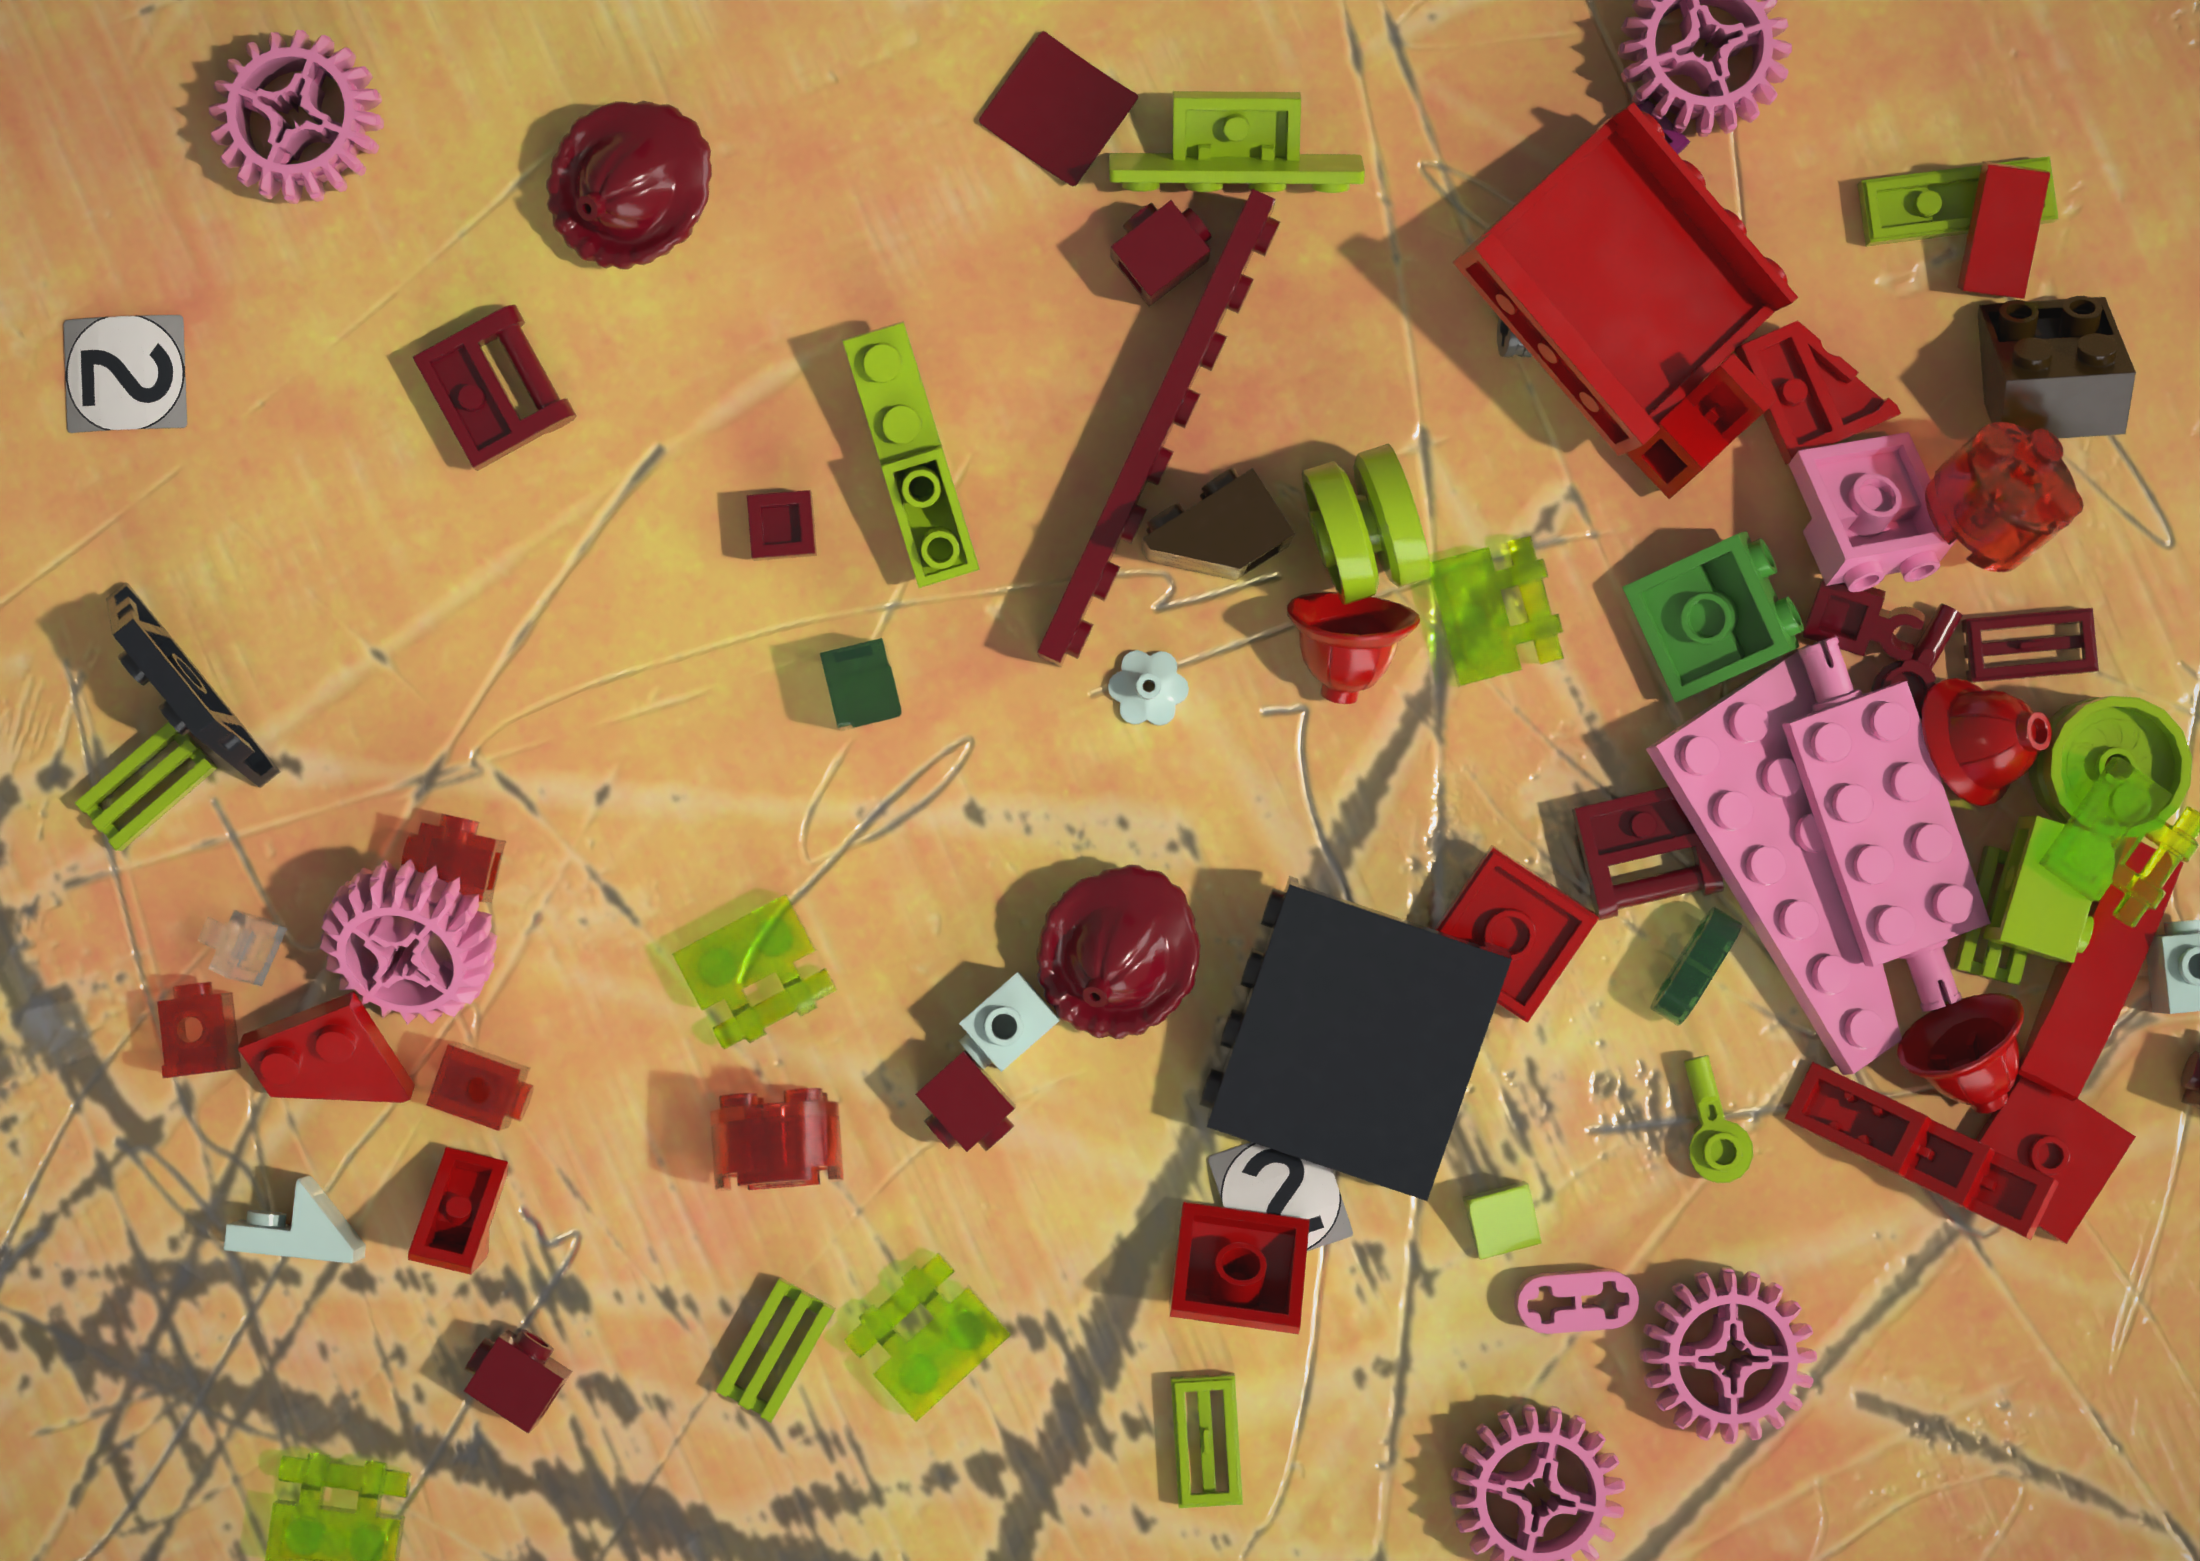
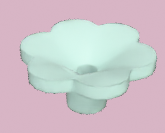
M1139 650L1129 652L1122 660V671L1114 674L1108 684L1109 694L1114 700L1120 702L1121 717L1133 725L1143 723L1146 720L1158 726L1168 724L1175 715V705L1184 701L1188 695V682L1180 674H1177V662L1170 653L1159 651L1149 656L1147 653ZM1144 682H1153L1155 689L1152 692H1146L1143 689Z

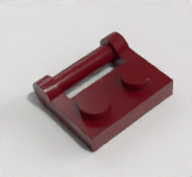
M514 304L493 312L413 356L423 378L468 460L476 471L540 436L567 425L577 416L568 399L559 398L521 328L525 321ZM499 339L538 410L522 420L482 349V346L493 340Z
M1669 787L1572 809L1590 884L1592 904L1595 913L1599 916V921L1617 917L1618 910L1700 890L1704 896L1724 891L1723 877ZM1692 847L1695 866L1612 884L1608 866Z

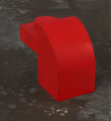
M1733 353L1657 424L1660 430L1643 446L1626 454L1668 499H1671L1778 399Z

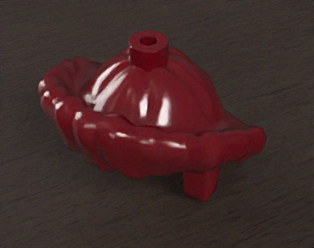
M615 101L598 107L587 115L579 116L573 122L569 133L560 141L558 151L552 159L551 175L546 180V188L549 193L548 210L553 215L555 230L562 235L566 245L574 249L582 260L596 262L598 266L606 269L614 266L618 269L627 270L635 264L646 265L651 263L656 258L667 255L676 244L686 241L692 234L693 227L699 221L708 202L709 181L712 177L711 149L709 143L702 137L697 122L682 115L678 108L669 104L659 105L647 101H640L638 103Z
M1127 865L1121 868L1116 867L1103 870L1099 875L1088 876L1077 881L1062 894L1057 902L1052 903L1045 915V925L1040 931L1036 960L1039 965L1037 973L1038 982L1044 988V997L1049 1004L1054 1006L1057 1016L1061 1020L1071 1023L1076 1030L1088 1032L1095 1038L1110 1036L1114 1039H1123L1128 1035L1138 1036L1144 1034L1150 1026L1158 1025L1166 1020L1167 1016L1179 1007L1183 997L1191 992L1196 982L1195 973L1199 967L1201 945L1195 928V917L1191 907L1188 905L1186 894L1179 886L1172 884L1168 877L1160 871L1146 870L1140 865Z

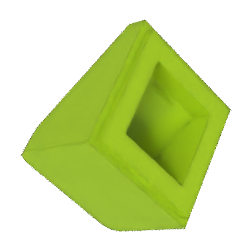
M1522 1181L1463 1197L1480 1260L1542 1243L1533 1199L1527 1182Z

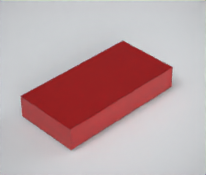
M1982 162L1957 285L1959 289L1968 292L2025 299L2050 172L2042 169Z

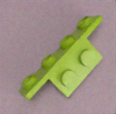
M1173 91L1172 153L1109 154V181L1122 183V188L1137 192L1156 190L1160 187V183H1185L1186 189L1196 192L1218 191L1223 188V183H1248L1249 189H1255L1259 192L1283 191L1286 189V184H1312V189L1316 191L1339 193L1349 190L1350 184H1363L1365 169L1362 156L1357 154H1300V92Z

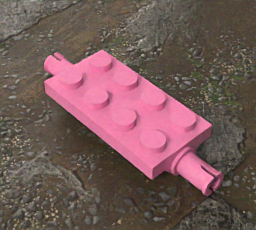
M1838 637L1827 638L1815 642V645H1807L1797 649L1799 656L1802 657L1817 703L1811 705L1813 712L1782 724L1865 966L1875 967L1897 958L1906 959L1921 1001L1922 1011L1940 1009L1945 1007L1944 1002L1946 1001L1949 1004H1953L1962 999L1961 993L1958 992L1943 946L1948 943L1947 940L1991 923L1940 775L1927 750L1922 723L1907 681L1897 682L1862 694L1861 689L1854 690L1838 645Z

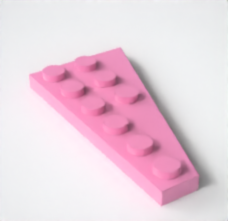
M1795 650L1646 748L1840 1072L1842 1075L1855 1074L1900 1042L1902 1037L1883 964L1875 967L1865 966L1782 727V724L1813 712L1811 705L1816 703L1802 657Z

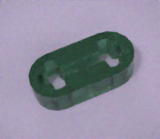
M1712 907L1692 934L1657 991L1650 1007L1651 1010L1675 1025H1681L1701 998L1741 931L1742 923L1717 907Z

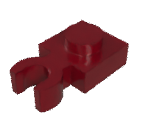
M1822 577L1802 637L1818 642L1837 636L1840 649L1861 656L1865 655L1869 641L1872 640L1881 643L1883 650L1889 656L1898 660H1911L1914 645L1898 640L1893 632L1896 628L1903 625L1922 630L1925 615L1918 609L1906 606L1898 607L1891 611L1881 609L1886 591L1871 587L1860 592H1850L1846 583L1826 586Z

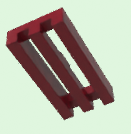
M2093 608L1970 618L1961 621L1962 633L1966 635L1964 655L1965 658H1968L1969 666L1966 676L1967 681L1971 683L2099 671ZM2079 623L2080 635L1993 643H1982L1981 638L1982 631ZM2082 649L2083 660L1984 668L1983 657Z

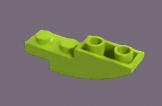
M904 321L843 339V345L918 587L922 588L980 570Z

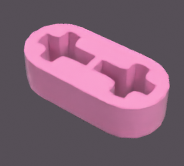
M1602 1268L1535 1274L1525 1279L1515 1293L1514 1305L1517 1315L1523 1323L1538 1333L1554 1334L1607 1330L1622 1327L1633 1319L1638 1310L1639 1295L1633 1282L1627 1276L1613 1269ZM1611 1281L1616 1291L1625 1293V1302L1615 1304L1614 1315L1605 1316L1603 1308L1598 1305H1582L1581 1296L1598 1295L1602 1293L1603 1282ZM1548 1286L1550 1294L1555 1297H1571L1572 1306L1551 1309L1550 1319L1546 1321H1541L1540 1314L1536 1310L1528 1309L1527 1304L1528 1300L1538 1298L1539 1287Z

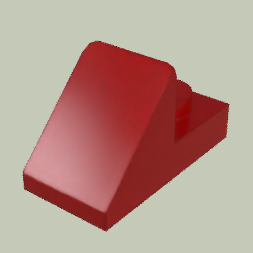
M446 1147L408 1252V1260L472 1275L487 1258L489 1252L490 1225L508 1176V1161Z

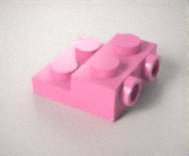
M1909 432L1800 450L1789 463L1812 517L1803 533L1826 586L1846 583L1850 592H1860L1880 583L1885 575L1901 572L1906 582L1924 579L1939 569V562L1958 540Z

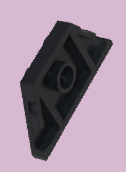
M125 583L106 598L112 635L125 650L118 658L138 683L144 686L150 682L166 700L159 706V709L168 722L183 736L191 732L197 739L260 788L279 774L281 771L132 587Z

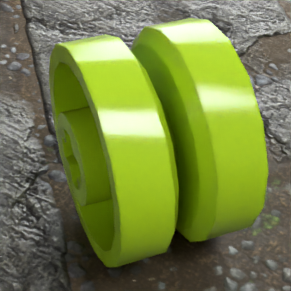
M1389 443L1357 454L1353 466L1358 491L1357 496L1346 472L1334 461L1302 471L1303 488L1309 508L1308 517L1321 560L1325 568L1328 569L1332 583L1343 605L1376 594L1379 585V575L1374 556L1375 553H1377L1386 576L1398 588L1432 576L1427 544L1416 505L1402 466Z
M2094 697L2064 706L2048 719L2052 730L2051 742L2045 750L2040 751L2038 758L2029 769V779L2037 802L2054 821L2101 836L2134 837L2159 828L2179 810L2191 785L2192 755L2183 730L2164 709L2137 697ZM2108 758H2113L2115 771L2106 773V761Z

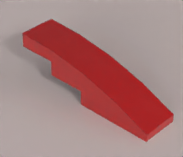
M2123 837L2116 843L2111 855L2112 868L2105 887L2100 892H2097V895L2093 898L2088 916L2094 919V927L2089 944L2083 953L2076 954L2074 963L2059 962L2055 966L2019 1063L2017 1074L2071 1101L2079 1097L2111 1034L2145 960L2184 864L2133 837Z
M1812 1062L1784 1118L2030 1241L2059 1184L2055 1179L1998 1153L1991 1147L1940 1124L1921 1112L1815 1062Z

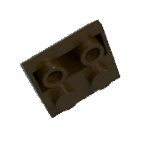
M2074 296L2063 300L2032 302L2011 300L2001 304L1979 305L1978 326L1984 404L1998 442L2126 434L2136 371L2105 297Z
M1231 468L1201 488L1203 491L1200 495L1202 501L1184 511L1180 503H1176L1146 523L1148 525L1146 529L1148 535L1143 538L1141 551L1148 562L1236 581L1288 548L1295 533L1255 470L1252 468L1239 476L1235 469Z

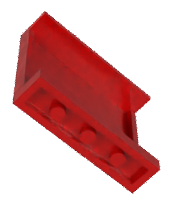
M1634 102L1608 118L1453 261V264L1618 456L1639 448L1650 440L1660 430L1657 424L1775 311L1792 304L1798 298L1787 284V276L1783 269L1775 261L1762 255L1747 237L1745 225L1740 218L1732 211L1724 209L1707 190L1706 182L1701 172L1693 164L1680 158L1664 139L1665 134L1659 122L1650 114L1641 111Z

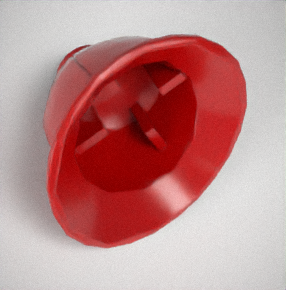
M1318 592L1298 596L1287 605V616L1299 630L1303 660L1311 674L1322 683L1321 696L1338 704L1355 703L1358 700L1359 691L1374 686L1388 670L1395 655L1398 641L1407 637L1420 623L1419 614L1403 604L1377 597H1368L1343 605L1337 592Z
M1951 678L1941 680L1933 685L1924 699L1922 730L1930 758L1947 786L1958 797L1970 804L1977 806L1991 805L2003 798L2010 784L2029 771L2038 758L2040 751L2045 750L2051 742L2052 730L2048 718L2041 712H2034L2027 703L2006 692L1983 690L1970 681Z
M2002 993L1973 995L1962 998L1953 1004H1945V1007L1933 1010L1918 1019L1904 1033L1902 1040L1898 1043L1897 1050L1900 1063L1910 1073L1925 1077L1944 1096L1959 1103L1971 1105L1975 1112L1982 1114L1995 1112L2007 1103L2009 1098L2007 1092L2013 1087L2018 1073L2020 1058L2016 1036L2023 1023L2024 1009L2018 999Z

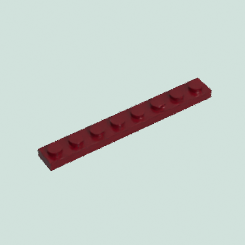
M1252 189L1037 651L1039 658L1059 667L1062 666L1067 654L1076 659L1079 658L1094 625L1083 620L1093 597L1102 601L1106 600L1120 570V566L1110 562L1119 541L1122 539L1132 543L1146 514L1147 509L1137 505L1147 481L1156 486L1160 484L1174 451L1164 447L1174 424L1185 429L1201 394L1191 390L1200 367L1212 371L1225 344L1227 336L1217 332L1227 309L1237 314L1239 313L1254 279L1244 275L1254 252L1265 257L1278 230L1280 221L1270 217L1276 199Z

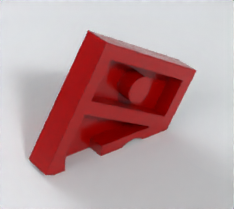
M1798 320L1744 343L1735 349L1737 357L1778 399L1763 415L1785 465L1789 464L1800 450L1835 444L1901 414L1896 403L1890 398L1883 400L1856 377L1859 373L1840 356L1828 353L1822 346L1821 340Z
M354 991L243 1034L237 1048L270 1097L403 1103L411 1100L415 1088L414 1082Z

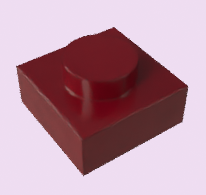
M811 490L747 495L751 557L753 561L817 556Z

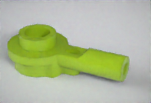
M1709 1055L1685 1060L1684 1064L1700 1124L1694 1129V1134L1688 1146L1690 1162L1694 1170L1704 1179L1715 1183H1730L1742 1177L1749 1169L1753 1158V1143L1748 1133L1740 1125L1725 1120Z

